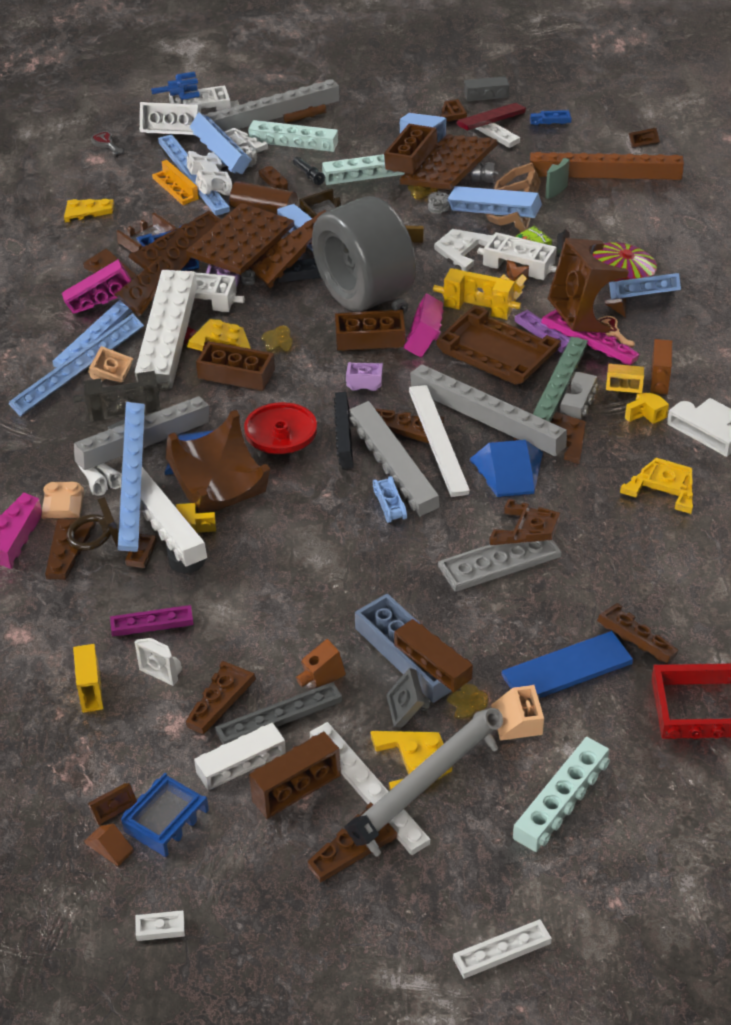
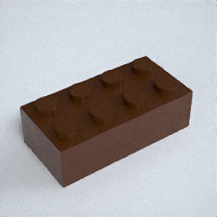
M408 124L385 151V169L393 172L414 174L437 145V129L435 127Z
M403 310L335 313L337 350L399 348L405 345Z
M208 341L196 361L198 379L263 391L275 371L274 353Z
M323 731L318 735L312 736L301 745L293 747L280 757L274 758L266 765L256 768L249 774L252 802L268 819L340 777L339 747Z

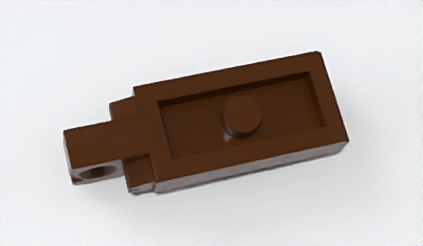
M267 166L258 170L259 176L271 187L288 190V181L275 168Z

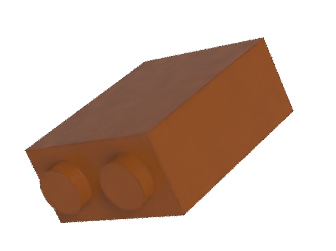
M655 339L651 363L650 393L668 395L672 368V340Z

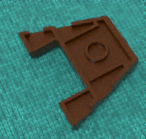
M555 412L551 423L567 430L566 446L569 448L564 453V460L580 464L586 421Z
M508 499L504 507V514L521 516L514 531L494 529L489 538L490 545L552 540L561 519L560 512L538 507L537 510L530 508L527 503L523 502L519 505L515 503V500Z

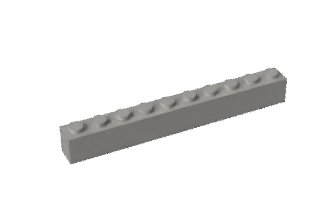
M333 79L326 80L325 82L314 83L307 87L275 94L271 97L249 101L242 105L209 112L205 115L210 117L224 132L232 128L241 129L250 126L253 120L270 121L284 117L283 114L307 109L309 106L315 107L339 101V85Z
M421 364L411 372V387L427 385L432 399L514 438L527 440L538 449L555 457L566 448L567 430L425 365Z

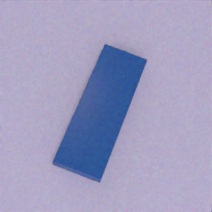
M610 631L502 670L501 676L510 689L534 685L539 699L631 665L633 658L615 634Z

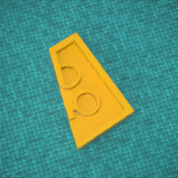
M114 199L68 200L64 222H70V219L77 217L78 220H81L88 215L96 217L111 214L114 209Z

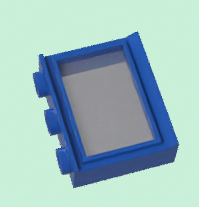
M164 773L153 782L152 787L145 794H142L130 809L124 812L121 818L123 831L162 856L167 857V843L171 838L179 842L183 836L182 827L184 824L195 825L197 821L196 811L198 809L204 813L209 811L207 797L201 796L167 776V773Z

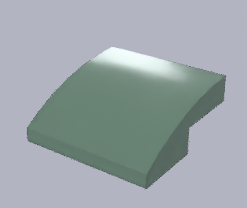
M563 158L559 165L552 164L547 171L546 199L558 195L568 186L570 159Z

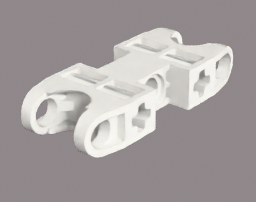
M188 151L187 168L191 174L197 175L196 184L203 194L218 191L223 195L230 196L232 181L227 172H221L222 163L215 153H208L207 156H202L194 151Z

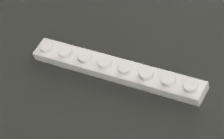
M328 722L310 731V738L324 731L339 747L341 774L367 804L372 802L374 805L389 792ZM404 809L389 822L397 832V839L411 855L430 845V838Z

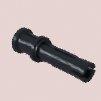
M297 156L294 158L293 164L303 171L309 180H313L315 185H321L325 181L324 173L319 172L316 167H311L301 157Z

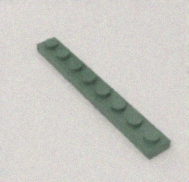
M578 337L570 338L533 415L551 422L587 348L588 340Z

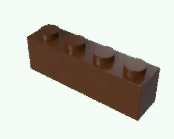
M411 619L394 631V646L452 692H456L472 680L473 665L471 662L459 655L454 648L442 642L437 635H433L423 624H419L414 619Z

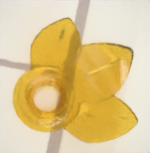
M408 185V190L415 199H422L438 191V188Z
M278 326L275 330L265 332L261 337V340L266 341L265 345L268 352L279 346L287 352L293 342L290 337V329L287 326Z
M465 684L462 686L461 691L453 692L447 698L448 703L457 707L454 714L456 719L470 717L475 711L484 710L489 701L487 693L479 691L478 687L473 684Z

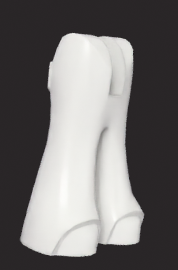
M105 463L87 470H83L79 466L88 479L93 495L102 496L108 490L107 484L113 489L121 487V473Z

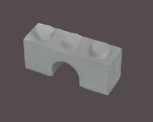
M576 372L571 382L570 394L566 393L561 402L560 413L582 420L583 416H586L588 413V405H592L593 394L598 392L597 376Z

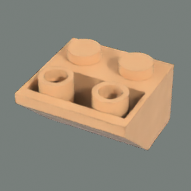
M534 685L512 688L491 704V708L498 709L503 716L502 726L497 729L500 741L543 735L544 716Z

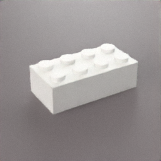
M140 102V132L194 135L190 125L198 112L201 113V105Z

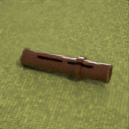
M325 104L315 107L309 106L304 110L283 114L284 122L289 123L327 113Z

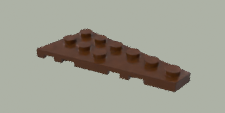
M326 210L319 212L314 218L306 221L304 225L292 231L287 237L279 240L277 244L269 248L258 258L249 269L254 271L255 275L269 288H272L274 286L273 282L277 278L280 279L284 275L283 271L286 268H290L306 252V247L312 244L313 226L317 218Z
M207 211L194 218L193 221L185 223L180 228L154 240L153 243L130 253L128 257L145 269L158 257L164 255L175 265L174 271H181L191 259V257L187 256L186 250L219 223L221 219L211 211Z

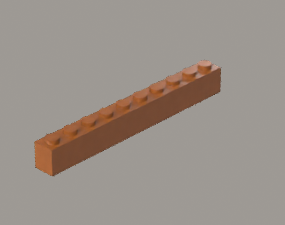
M530 153V163L533 164L539 177H547V171L552 164L559 165L563 158L570 159L568 177L682 180L684 167L683 156Z

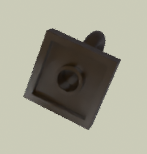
M105 497L97 499L103 515L89 514L75 520L67 531V541L74 549L88 551L100 547L112 535L118 550L119 531ZM88 522H99L103 534L98 539L89 543H80L75 540V532L80 526Z

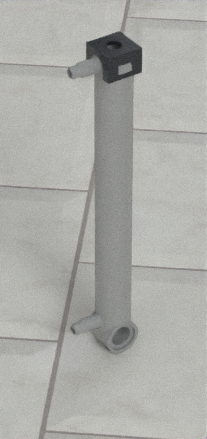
M496 708L476 712L469 723L364 814L355 817L344 826L356 846L367 845L375 856H379L381 851L374 840L379 835V830L481 740L484 739L492 751L498 750L491 732L502 726L503 716L501 712Z

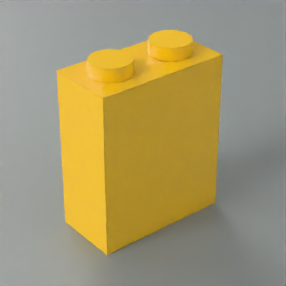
M608 364L606 390L642 393L644 367Z
M95 644L73 647L76 686L82 713L103 710L101 678Z

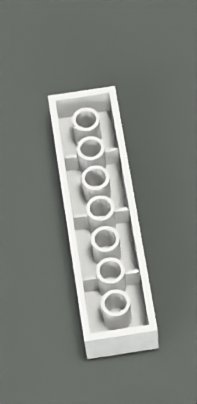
M161 271L135 369L138 386L173 387L197 289L195 272Z

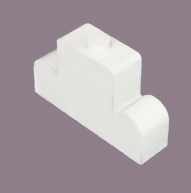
M709 398L697 408L691 402L682 401L669 410L668 425L726 457L731 454L730 408Z

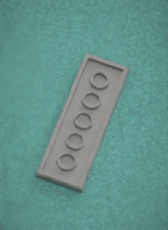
M553 540L487 545L438 561V567L453 590L457 592L559 558L562 552Z

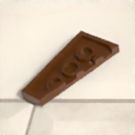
M162 255L114 295L137 316H141L156 294L161 271L173 270L175 265Z
M619 603L614 604L599 614L597 622L601 623L604 628L616 632L624 640L636 644L639 649L648 651L659 661L668 663L676 657L679 651L660 635H653L650 630L651 628L646 624L637 623L635 621L636 617L630 612L627 614L621 610L623 606Z

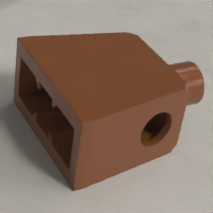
M326 639L302 659L304 671L295 678L301 687L311 682L318 688L345 676L346 672L340 652Z

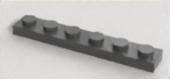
M334 682L218 725L215 727L216 733L222 745L227 744L242 735H247L270 723H273L275 727H279L341 703L342 695Z

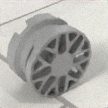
M444 192L431 193L428 197L429 211L433 213L447 212L449 210V195Z

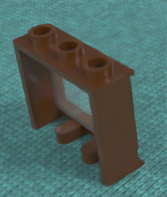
M152 213L153 224L148 226L145 220H141L140 231L136 233L132 226L127 228L128 236L117 230L118 245L121 244L129 251L136 252L143 247L136 239L137 237L152 234L153 236L176 230L177 228L156 213Z

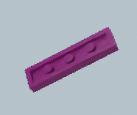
M191 605L110 616L112 637L194 625Z

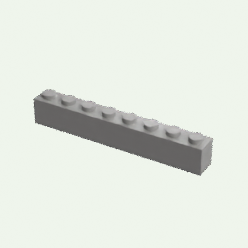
M198 396L145 416L143 448L167 439L171 433L175 432L178 435L209 423V405ZM125 424L75 442V462L83 470H87L123 456Z
M367 401L350 409L351 417L349 422L353 428L356 427L361 439L364 438L368 450L374 452V457L378 463L381 462L384 472L393 477L395 486L399 487L402 497L404 499L407 498L412 511H416L421 517L440 508L439 495L372 404Z

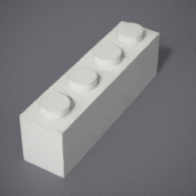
M270 723L195 758L196 773L209 791L285 754V740L275 725Z

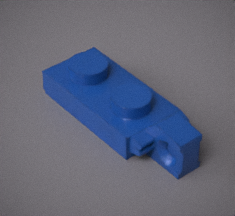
M569 110L541 111L540 113L530 114V123L533 125L571 123L572 119Z

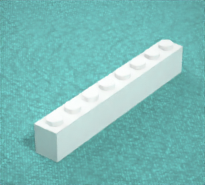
M142 467L140 511L143 512L146 521L151 522L154 531H158L161 540L166 541L169 550H173L177 560H181L185 566L206 559L205 542Z

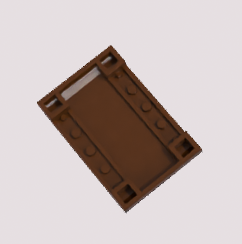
M474 305L437 338L436 345L443 353L516 385L523 383L561 347V341L548 335L543 339L490 317L488 310Z

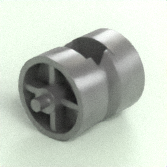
M482 162L478 163L469 172L472 175V182H480L483 179L484 182L493 183L495 174L498 175V171L494 170L495 163L488 162L485 165Z

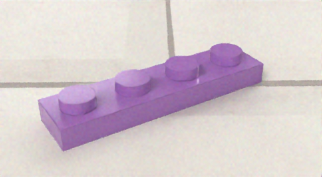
M528 310L515 316V322L535 336L543 339L548 335L560 340L561 347L558 351L564 352L570 340L568 336L555 329H549L545 324L541 323V318Z

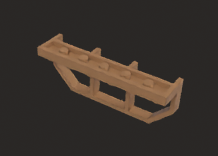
M529 163L510 170L496 181L494 189L508 191L524 189L523 192L538 193L541 180L533 164ZM529 172L526 180L505 186L516 176ZM518 212L502 217L486 214L489 222L500 226L514 222L515 227L519 229L520 233L528 229L531 219L530 217H520Z

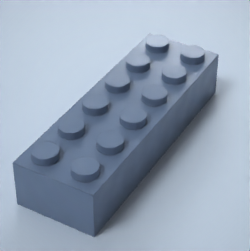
M388 593L355 612V629L403 675L409 668L417 670L422 693L431 702L434 703L452 692L394 646V631L411 619L417 620Z

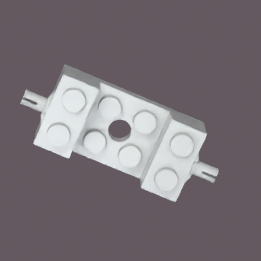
M225 85L198 89L200 97L181 100L179 95L170 96L169 94L170 103L201 105V109L214 107L215 112L239 105L238 100L230 101Z
M495 232L484 249L479 247L477 254L483 255V265L498 269L504 260L518 262L523 265H529L528 276L535 279L544 280L548 273H555L557 268L554 266L556 258L555 246Z
M195 272L197 281L195 298L212 300L213 311L229 312L234 302L244 303V296H235L237 293L235 276Z

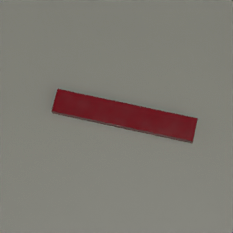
M513 103L457 121V125L468 131L526 112V108L518 103Z

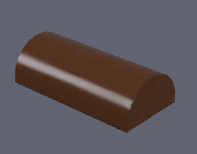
M236 181L233 184L229 198V206L236 208L239 204L244 203L277 215V209L298 202L296 192Z

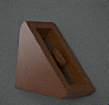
M657 128L629 133L632 148L660 142Z
M626 297L605 300L607 306L626 318Z

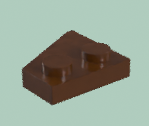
M458 99L444 101L440 117H445L446 122L458 121L466 118L467 112Z

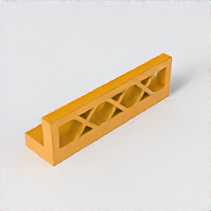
M168 160L162 161L163 171L152 174L153 179L182 205L199 199L197 185Z

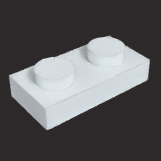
M183 910L135 915L137 941L185 936Z

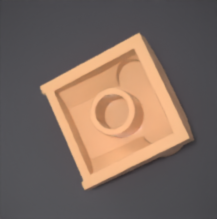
M101 346L89 367L88 373L96 381L109 379L122 383L129 372L134 358Z
M50 482L45 485L43 489L42 519L80 518L84 488L79 483Z

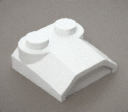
M152 638L137 639L135 647L139 670L174 686L178 681L177 675L182 671L179 659L172 657L169 647Z

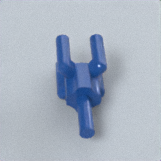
M195 71L177 74L175 76L176 80L168 81V86L151 88L152 94L169 92L170 96L179 95L181 100L200 97L197 85H194L198 84L197 78H194L196 77Z

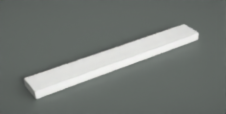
M427 385L410 387L409 393L450 496L469 495V487Z

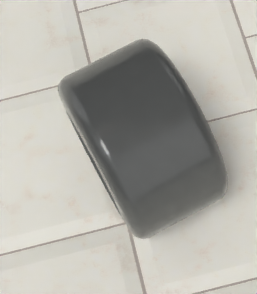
M366 196L326 211L317 218L312 232L315 262L325 286L344 308L353 312H364L404 295L410 290L416 275V259L413 244L402 219L386 201L375 196Z

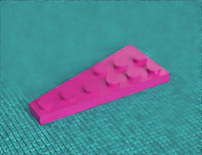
M556 309L542 318L541 323L545 324L549 329L560 331L566 336L588 340V345L592 349L600 350L608 357L619 359L623 364L631 365L639 358V353L626 344L617 343V338L614 336L609 337L606 333L572 331Z

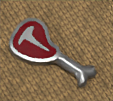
M103 131L92 135L91 141L93 145L111 149L113 156L124 153V149L118 148L112 143V134L110 132Z

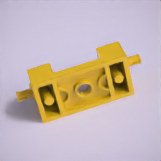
M450 268L444 278V287L438 285L433 287V292L443 294L444 307L459 310L463 302L491 308V317L505 320L508 319L513 308L521 309V303L514 302L515 281ZM477 288H482L484 292H480Z

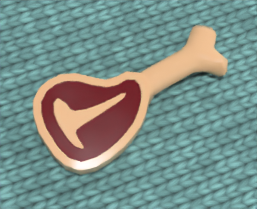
M612 316L598 318L599 321L611 326L610 332L606 333L607 336H614L621 344H626L630 348L634 347V341L626 339L619 332L616 318Z

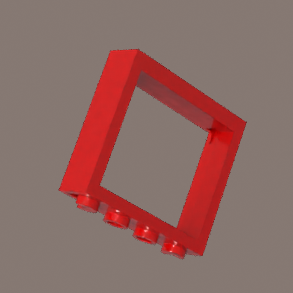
M731 663L653 666L652 684L662 739L731 737V719L670 720L664 685L731 684Z

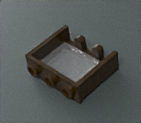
M331 188L299 199L300 206L298 208L308 214L309 217L314 218L319 212L329 211L341 206L340 197L334 198L333 189Z

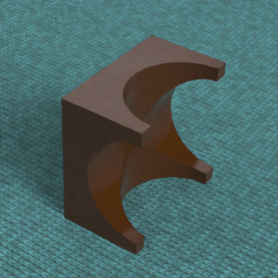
M565 238L547 299L572 331L610 332L611 326L595 318L593 313L594 300L606 284L619 278H627L629 273L626 268L608 265L591 255V253L597 250H603L604 242L600 240Z
M237 409L229 413L228 418L221 426L201 438L184 441L179 440L175 432L168 435L166 459L188 501L195 503L196 513L216 512L266 492L270 468L267 464L259 466L249 453L242 435L240 415Z

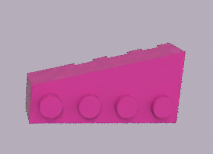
M118 259L62 292V296L68 308L75 314L93 308L94 305L109 303L108 301L116 299L117 297L114 294L132 279Z
M427 293L424 295L417 307L404 349L422 358L431 342L437 340L442 326L440 323L443 319V302Z
M23 493L0 515V565L12 569L15 558L19 557L20 549L23 544L27 543L30 532L34 531L41 519L42 510L39 498Z

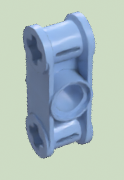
M389 476L388 479L380 481L373 480L374 493L380 502L387 523L395 519H407L406 507L396 489L393 477Z

